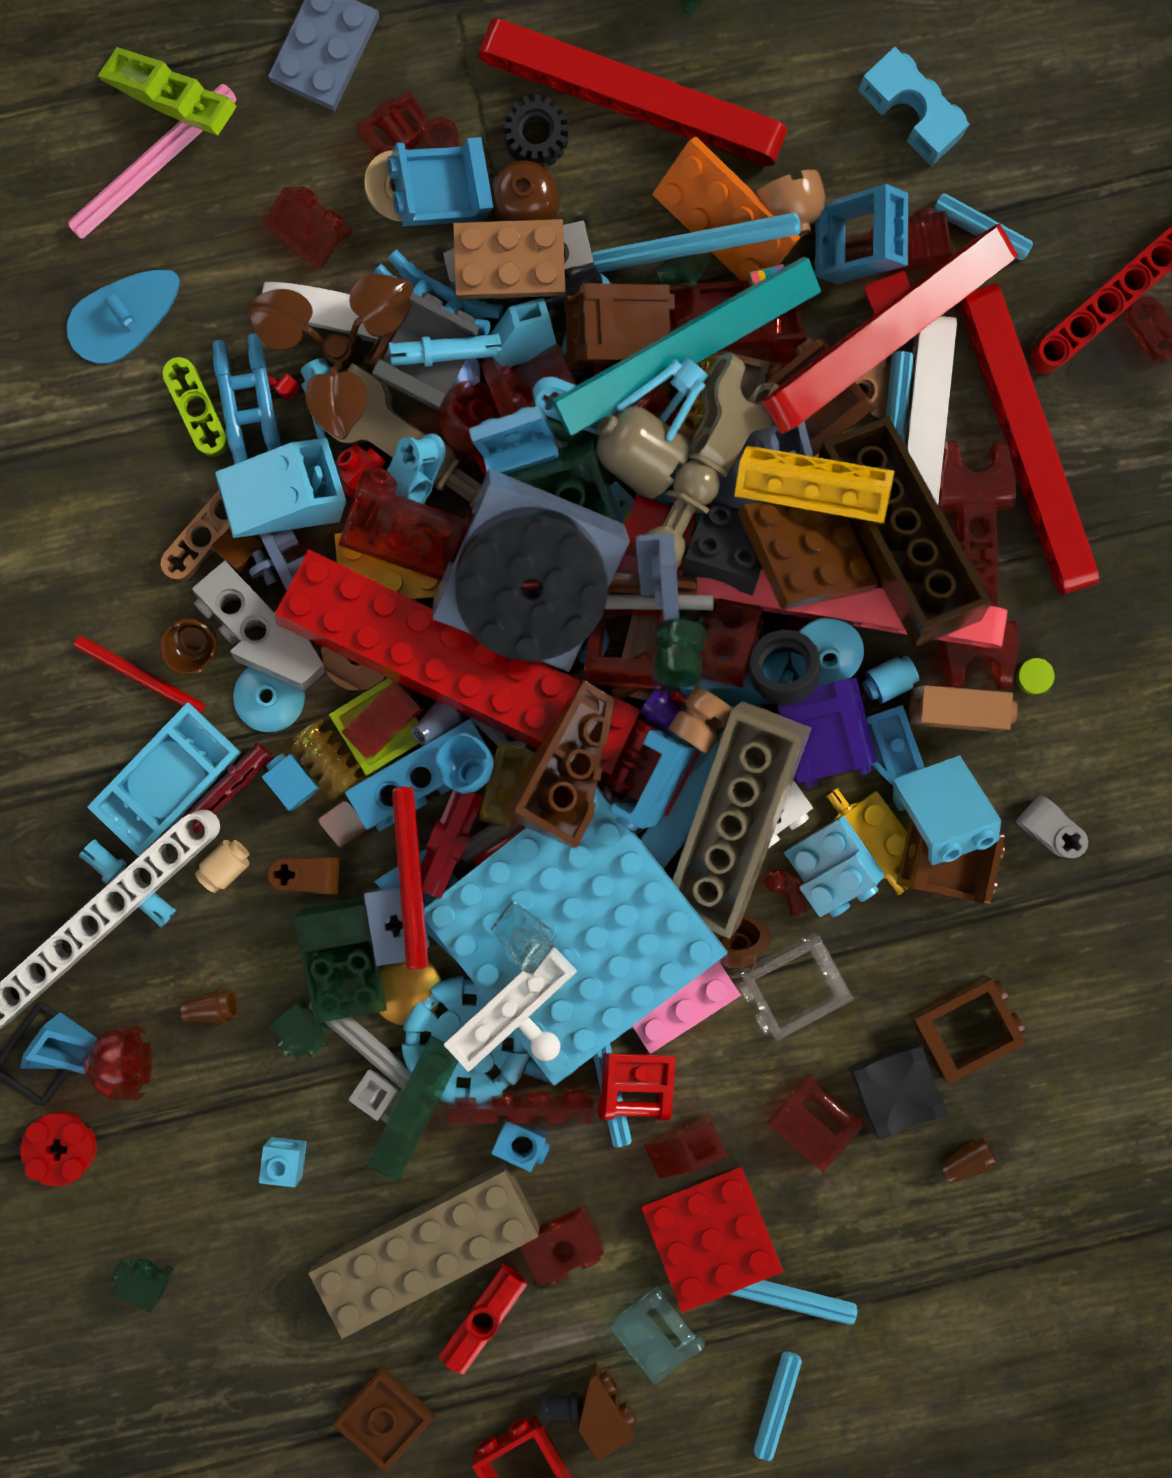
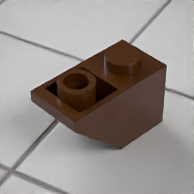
M594 1363L590 1366L579 1412L578 1430L597 1461H600L635 1439L634 1423L637 1422V1418L628 1402L621 1403L615 1392L618 1391V1388L611 1374L607 1370L602 1372L598 1364Z

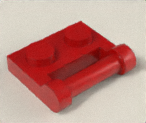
M604 1053L601 1098L597 1106L599 1118L601 1120H613L615 1116L655 1117L657 1121H669L672 1116L676 1056ZM617 1092L657 1093V1099L655 1102H618Z

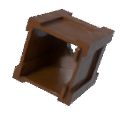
M584 283L580 286L579 292L573 296L565 297L567 372H593L595 368L611 367L669 334V310L675 309L674 294H670V285Z

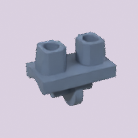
M293 530L259 534L271 559L266 560L262 550L253 552L252 556L256 565L249 569L251 577L258 578L263 576L267 586H271L277 583L272 572L276 569L285 589L288 590L305 557L303 556L287 564L282 554L300 545Z

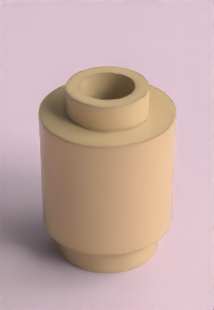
M223 840L199 863V869L195 872V875L206 889L216 893L219 889H225L250 865L247 859L249 852L236 840L232 842Z

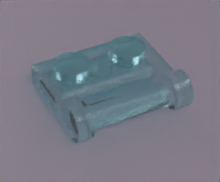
M660 1286L650 1290L609 1324L610 1330L654 1385L659 1383L688 1358L697 1355L705 1346V1342L699 1334L694 1335L665 1299L667 1294ZM650 1309H656L683 1344L676 1349L647 1314Z

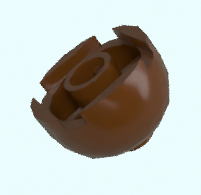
M529 160L513 161L502 167L493 178L490 190L494 208L491 214L497 222L555 220L557 218L560 207L558 185L550 171L541 164Z

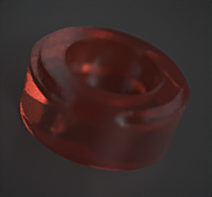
M437 117L430 120L423 130V140L426 148L458 147L459 134L456 125L445 117Z

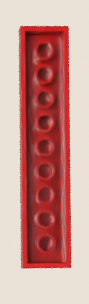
M308 549L275 613L277 625L433 700L456 709V711L536 749L539 747L581 683L580 680L541 661H520L501 656L482 645L471 633L432 619L433 609ZM609 694L607 695L615 699L608 740L603 747L600 768H602L600 780L605 781L612 774L640 713V709Z

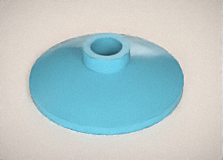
M826 617L816 619L799 630V633L808 636L817 646L821 666L817 686L849 679L859 669L864 656V646L858 631L850 623L842 619ZM790 652L793 668L798 676L802 677L807 669L806 660L803 656ZM826 654H835V658L833 660L828 662L823 661V657Z
M248 667L235 684L233 701L237 714L249 727L262 732H277L291 726L298 719L304 708L305 691ZM266 689L271 690L273 693V698L268 703H264L261 699V693Z

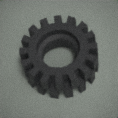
M534 94L535 100L529 101L528 96L522 97L523 103L519 105L516 101L512 105L513 111L508 110L506 114L504 135L508 152L511 156L515 155V161L529 160L539 163L543 167L545 162H549L551 166L556 163L557 156L559 158L563 156L564 147L567 148L568 145L567 116L565 113L562 114V107L558 103L555 106L553 105L552 98L546 97L545 101H541V95ZM533 120L545 122L550 128L548 139L540 144L528 142L522 134L527 123Z

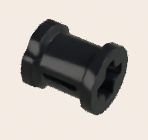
M577 1391L571 1392L570 1396H548L547 1393H541L542 1428L547 1427L549 1423H571L572 1426H578Z

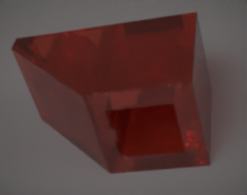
M709 1113L644 1144L659 1179L695 1172L728 1156Z

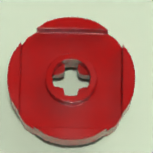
M67 1111L48 1113L29 1125L22 1138L20 1148L21 1160L25 1166V1173L28 1178L48 1186H64L84 1175L94 1162L97 1151L96 1137L91 1127L87 1128L85 1123L80 1120L81 1117ZM55 1139L60 1140L61 1146L67 1147V1152L61 1154L60 1158L56 1157L50 1149V1146L55 1143Z

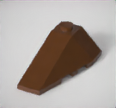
M585 680L581 681L516 780L500 812L532 831L572 848H577L594 816L596 807L594 802L597 781L601 779L602 768H600L602 752L608 740L615 699Z

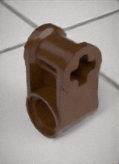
M307 857L278 859L269 867L268 881L272 887L280 891L338 894L340 858ZM285 864L288 865L289 871L295 872V877L288 879L287 884H285L284 878L278 877V871L284 870Z

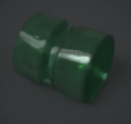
M670 619L659 624L655 645L658 652L655 653L652 669L654 680L666 686L680 688L692 687L700 683L703 660L698 653L704 651L706 630L702 625L685 619Z

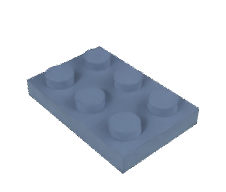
M304 0L268 76L271 83L335 112L380 17L378 10L357 0Z

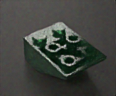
M365 897L300 908L294 916V923L315 1023L386 1011L387 1002L382 965L376 966Z

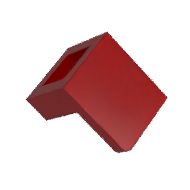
M905 271L865 286L864 293L873 315L911 287Z

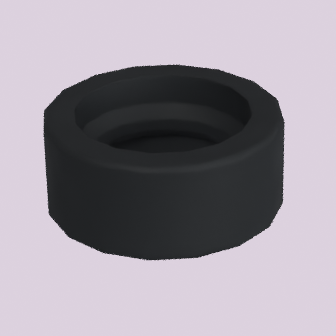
M778 630L770 632L759 639L750 652L748 664L753 688L762 698L772 703L788 705L800 702L811 695L819 683L821 666L817 646L808 636L797 631ZM787 651L803 656L806 660L807 669L806 673L796 681L779 683L765 677L763 663L771 655Z

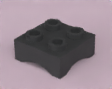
M712 501L705 505L709 509L708 513H701L685 558L682 574L718 580L736 588L742 593L753 596L762 566L739 517L738 511L740 509Z
M917 1042L849 1067L873 1132L879 1141L911 1126L948 1115L932 1077L924 1050Z

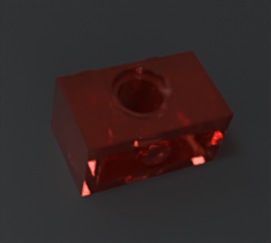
M586 1205L539 1227L538 1237L520 1246L538 1286L546 1282L549 1285L556 1284L568 1276V1271L579 1266L582 1269L589 1268L601 1260L600 1256L605 1254L604 1242ZM561 1241H566L574 1249L567 1255H561L555 1251L554 1246Z

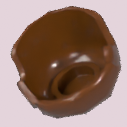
M195 617L178 619L161 636L159 642L160 658L168 669L180 675L198 674L216 656L218 650L217 635L208 623Z

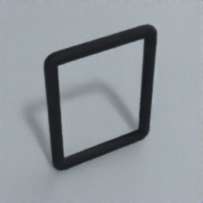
M37 1003L1 1053L0 1067L40 1010L52 1018L58 1012L45 1003ZM1 1069L0 1078L36 1104L46 1105L70 1070L62 1069L43 1098Z

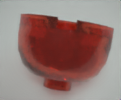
M462 381L446 396L438 414L439 429L449 445L460 453L469 456L481 455L472 442L469 429L481 425L482 422L488 419L505 417V413L509 409L498 393L486 384L478 382L475 386L469 384L468 387H464L468 381Z
M139 1026L115 1028L106 1031L96 1039L90 1048L89 1054L85 1057L84 1071L99 1094L119 1101L138 1100L143 1097L145 1093H139L142 1085L150 1083L153 1064L150 1043H143L140 1034H146L144 1029Z

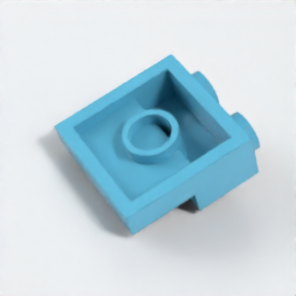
M844 815L792 845L784 852L804 881L799 887L819 917L830 913L832 918L840 915L850 907L848 901L855 897L860 902L867 900L878 892L879 889L876 885L885 876Z

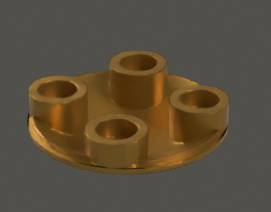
M428 961L427 968L420 970H408L406 962L378 966L373 974L370 985L371 999L376 1010L388 1021L404 1025L407 1016L419 1001L424 1003L432 994L430 989L441 982L437 967L430 961ZM439 1003L430 1010L432 1013H434Z

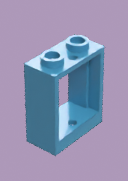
M883 184L825 202L824 210L815 222V276L840 284L908 266V193L888 184ZM874 212L873 256L845 263L846 220Z

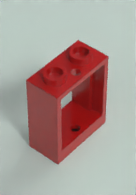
M537 1415L529 1420L526 1418L517 1420L508 1428L507 1433L498 1438H495V1436L486 1438L474 1451L472 1467L479 1478H500L491 1461L534 1437L556 1478H573L545 1428L541 1427V1421Z

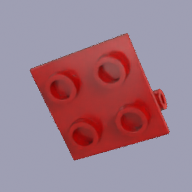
M637 718L612 774L605 780V783L610 785V788L622 795L625 793L638 801L662 756L661 753L643 744L650 730H661ZM697 751L664 814L665 816H669L701 754L700 751Z

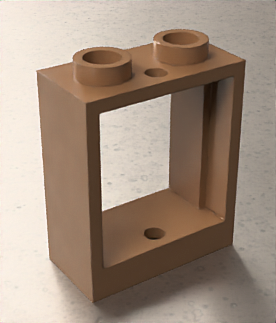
M925 685L910 689L908 721L910 725L996 732L1010 730L1011 723L1014 724L1017 718V703L1013 702V693Z

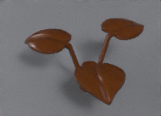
M371 274L361 278L353 286L349 298L352 311L359 317L354 320L348 337L341 334H333L324 339L311 327L307 326L306 324L313 315V308L302 294L290 289H275L264 292L248 304L247 311L254 331L260 341L269 348L278 351L292 349L300 343L303 332L310 335L323 347V353L332 366L330 375H314L306 386L305 399L314 419L333 436L344 440L363 415L368 403L367 388L356 374L348 371L337 374L338 371L347 369L355 360V351L352 345L356 343V335L360 325L364 323L367 332L374 337L386 336L396 331L404 322L412 304L409 298L413 292V285L408 280L384 274Z

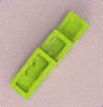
M116 47L98 74L102 81L130 97L181 122L217 136L237 107L230 97L204 89L197 79L172 72L163 61Z

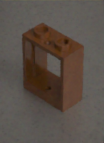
M982 975L908 1014L941 1079L947 1084H951L1026 1045L1021 1035L1025 1032L1024 1025L1015 1012H1009L1004 1002L1009 998L999 980L993 981V979ZM986 993L1008 1037L954 1064L932 1021Z

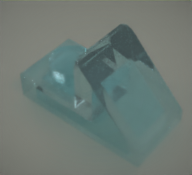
M513 900L490 928L520 969L530 975L536 972L555 947L552 942L557 936L556 933Z

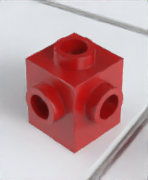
M354 443L349 449L343 451L335 462L344 493L350 499L356 494L368 506L374 502L378 495L386 472L382 468L386 462L371 447L365 452Z

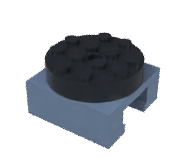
M489 468L472 507V513L475 515L455 562L449 561L434 596L432 619L471 633L482 645L501 656L520 661H543L569 672L583 641L593 632L603 615L607 602L608 587L630 542L625 524ZM537 579L541 582L537 588L527 589L525 594V588L522 587V583L525 580Z

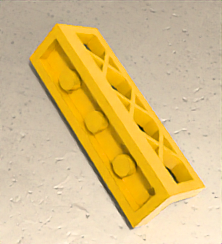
M746 445L739 463L735 497L884 523L894 471Z

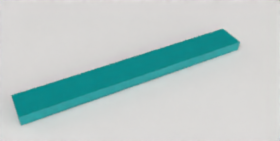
M802 257L553 399L552 402L566 432L572 436L617 410L616 407L619 403L667 369L674 359L681 364L688 357L697 364L820 293L821 290L809 258ZM673 375L670 376V377L667 378L665 381L671 379V378L674 377V376H673Z

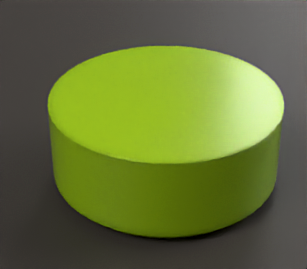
M1029 659L1021 663L1017 668V685L1027 694L1044 693L1054 683V670L1044 659Z

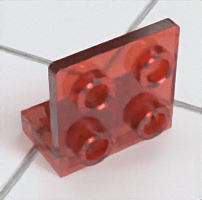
M554 344L514 371L508 365L502 367L493 357L480 364L501 418L514 414L524 407H535L533 388L539 380L545 377L559 378L577 386L564 353L558 344ZM553 392L551 396L557 398L556 392ZM544 395V400H548L551 396ZM546 416L549 421L554 419L552 417Z

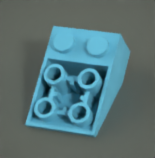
M327 438L291 442L215 473L233 538L338 523L346 503Z

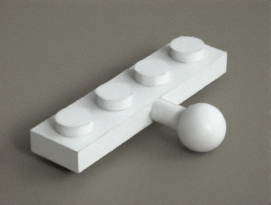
M551 944L448 1039L444 1046L469 1072L518 1027L531 1041L532 1054L538 1060H553L560 1051L558 1037L548 1031L542 1032L529 1016L563 986L577 970Z

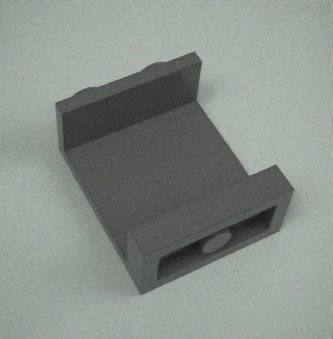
M412 292L409 298L412 304L404 322L398 328L392 342L421 341V337H430V340L476 337L479 335V327L474 325L476 320L467 313L456 310L453 314L441 307L443 302L438 298L423 292L422 296ZM388 348L383 360H378L372 372L374 378L440 412L466 359L433 362L432 366L425 367L424 363L393 367L390 364L389 356L403 355L405 353L390 354Z

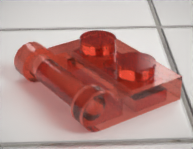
M809 1073L799 1082L796 1089L767 1123L820 1171L824 1172L861 1130L864 1121L857 1114L851 1115L817 1085L818 1080ZM808 1096L843 1126L837 1135L801 1104Z

